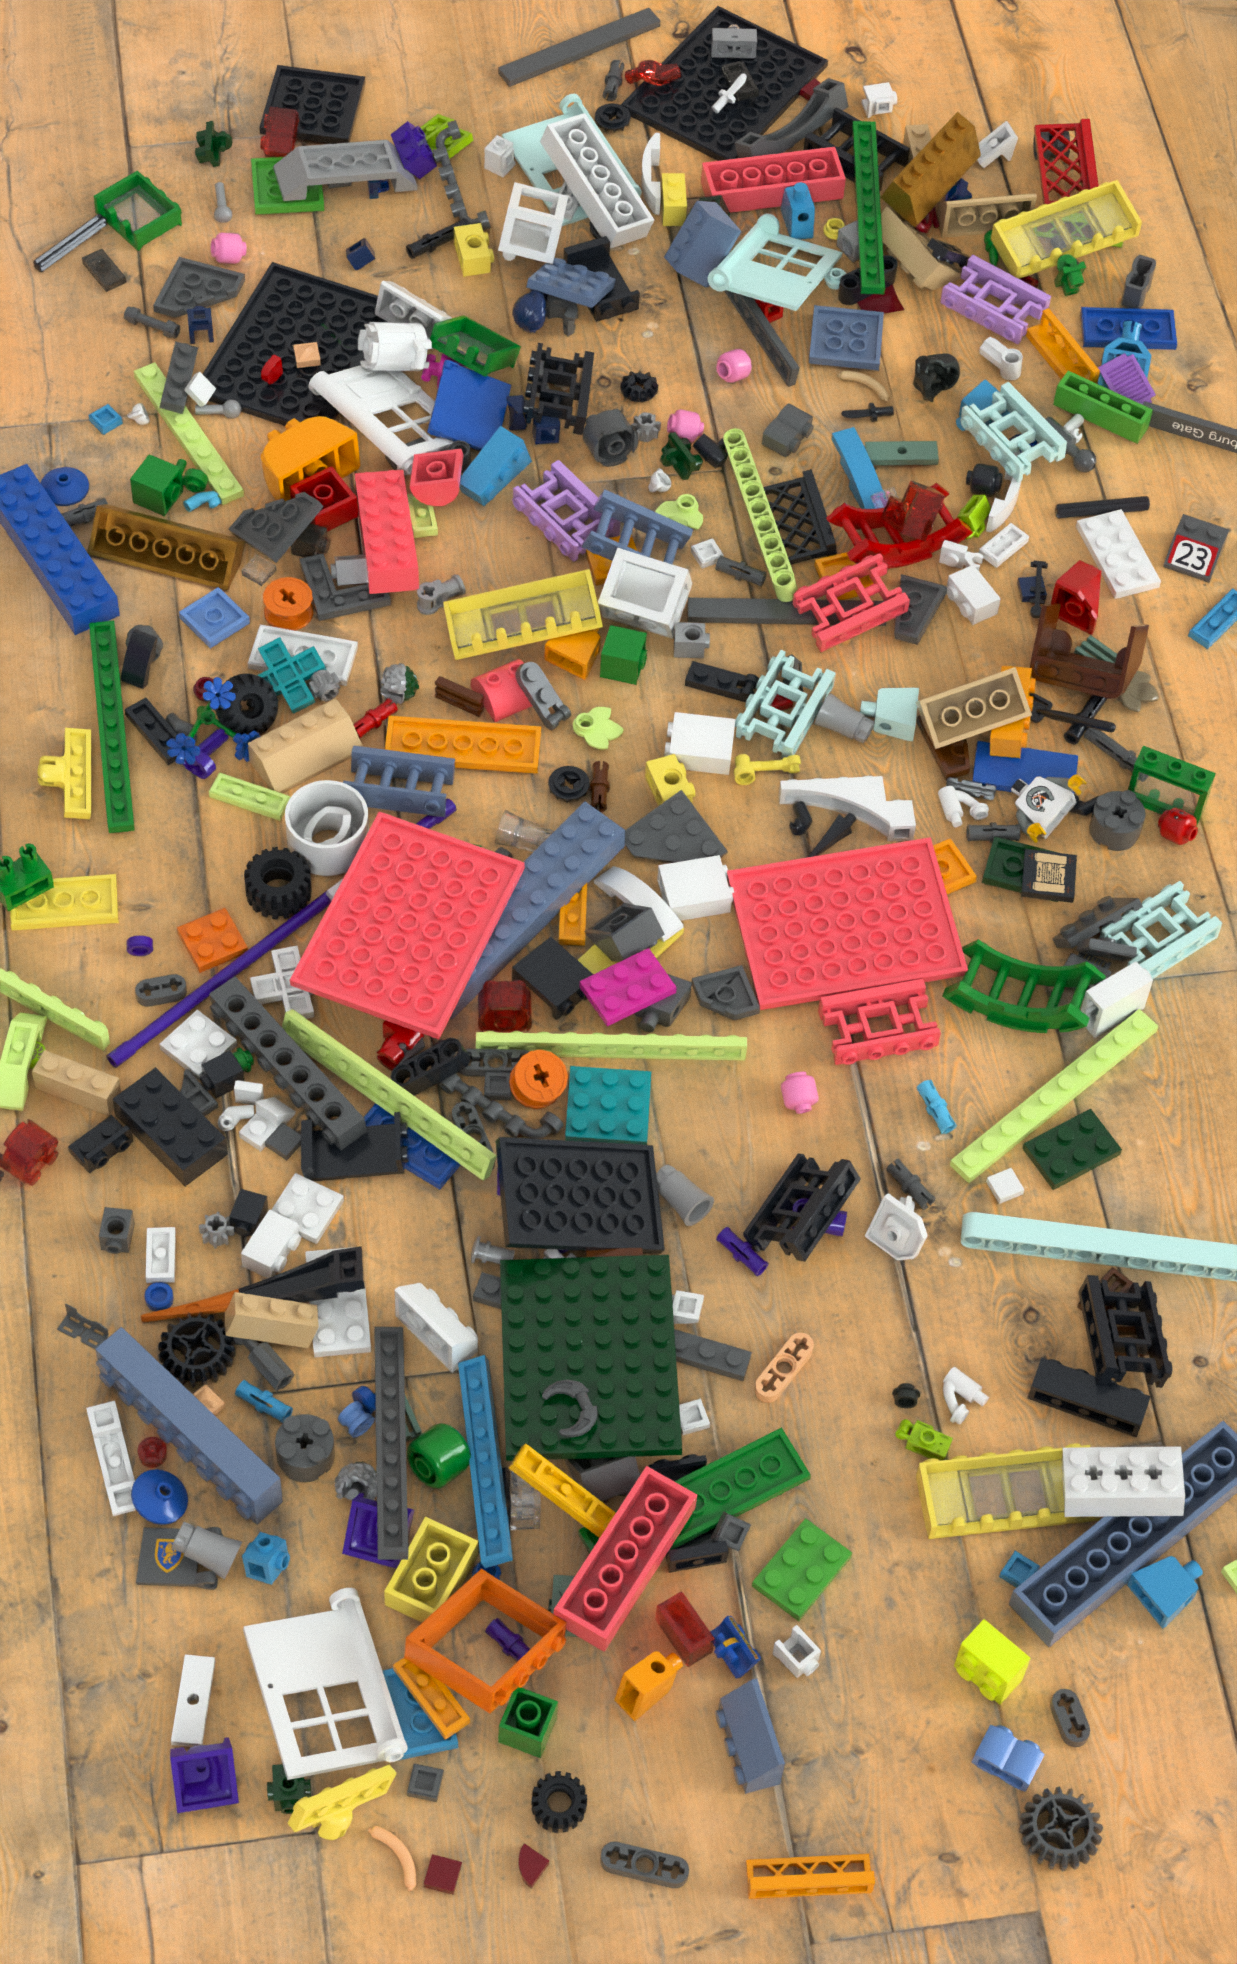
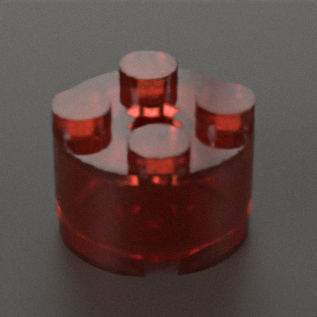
M490 980L485 982L483 989L478 994L479 1029L482 1032L484 1029L485 1031H495L498 1033L522 1032L524 1030L528 1032L532 1026V999L530 991L526 988V983L521 980L513 982Z
M27 1119L28 1124L21 1122L3 1143L7 1149L4 1154L0 1153V1167L24 1184L28 1183L33 1186L41 1177L42 1173L40 1170L46 1164L52 1165L57 1159L59 1152L55 1149L58 1145V1139L31 1119Z

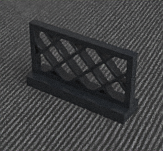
M812 469L802 471L803 477L763 487L766 495L772 493L778 495L774 503L768 502L772 514L775 510L784 514L780 521L775 520L778 531L783 529L790 532L785 540L782 539L785 549L787 547L796 551L793 556L788 557L790 565L826 555L827 557L837 555L836 542L830 523L826 519L827 514ZM801 487V492L797 497L788 493L791 488ZM783 498L793 502L788 509L779 505ZM798 504L807 507L803 515L794 512ZM789 516L799 520L795 527L784 524ZM804 523L813 526L809 534L799 530ZM795 535L805 539L800 546L791 543ZM811 541L819 544L820 549L810 551L806 549V546Z

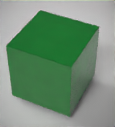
M150 454L130 478L133 503L162 516L168 513L183 493L181 467Z
M610 625L601 652L600 677L637 685L641 669H644L647 659V633Z
M518 1687L513 1691L499 1724L498 1742L541 1758L557 1720L558 1701Z

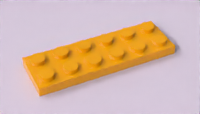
M389 716L385 750L454 758L455 768L538 774L541 726Z

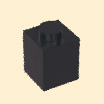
M230 1050L201 1064L202 1076H200V1081L207 1091L211 1090L215 1098L234 1090L237 1080L244 1081V1071Z
M240 1189L229 1216L230 1226L234 1227L236 1234L245 1237L254 1234L268 1212L267 1196Z

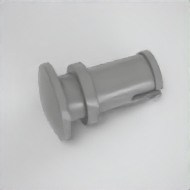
M478 1236L473 1244L471 1263H474L475 1258L481 1259L482 1263L489 1261L500 1264V1260H513L515 1250L491 1245L490 1241H487V1243L480 1242L481 1236Z

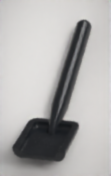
M1030 693V696H1033L1031 721L1034 723H1039L1044 717L1052 720L1106 732H1114L1116 729V725L1112 722L1051 710L1053 704L1037 694Z

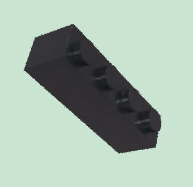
M1041 1357L1027 1399L1137 1438L1151 1396L1144 1394L1139 1389H1129L1118 1385L1113 1380H1110L1108 1385L1097 1384L1096 1377L1083 1369H1073L1062 1365L1057 1360H1047Z

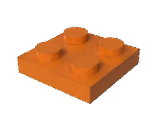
M226 908L177 927V933L199 973L235 959L248 950L244 939Z

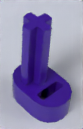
M220 728L214 731L198 745L200 747V754L195 756V763L189 765L185 759L183 766L201 779H206L216 770V765L209 756L229 739L228 735L225 734V730Z

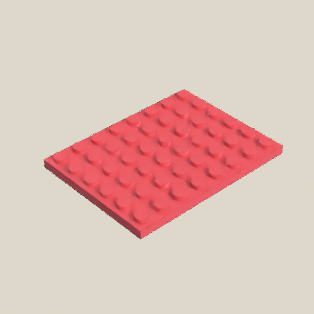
M379 811L292 974L290 986L440 1039L525 869V863Z
M931 837L727 871L728 885L734 889V893H732L733 905L760 1010L818 1001L820 997L923 979L924 982L961 977L968 971Z

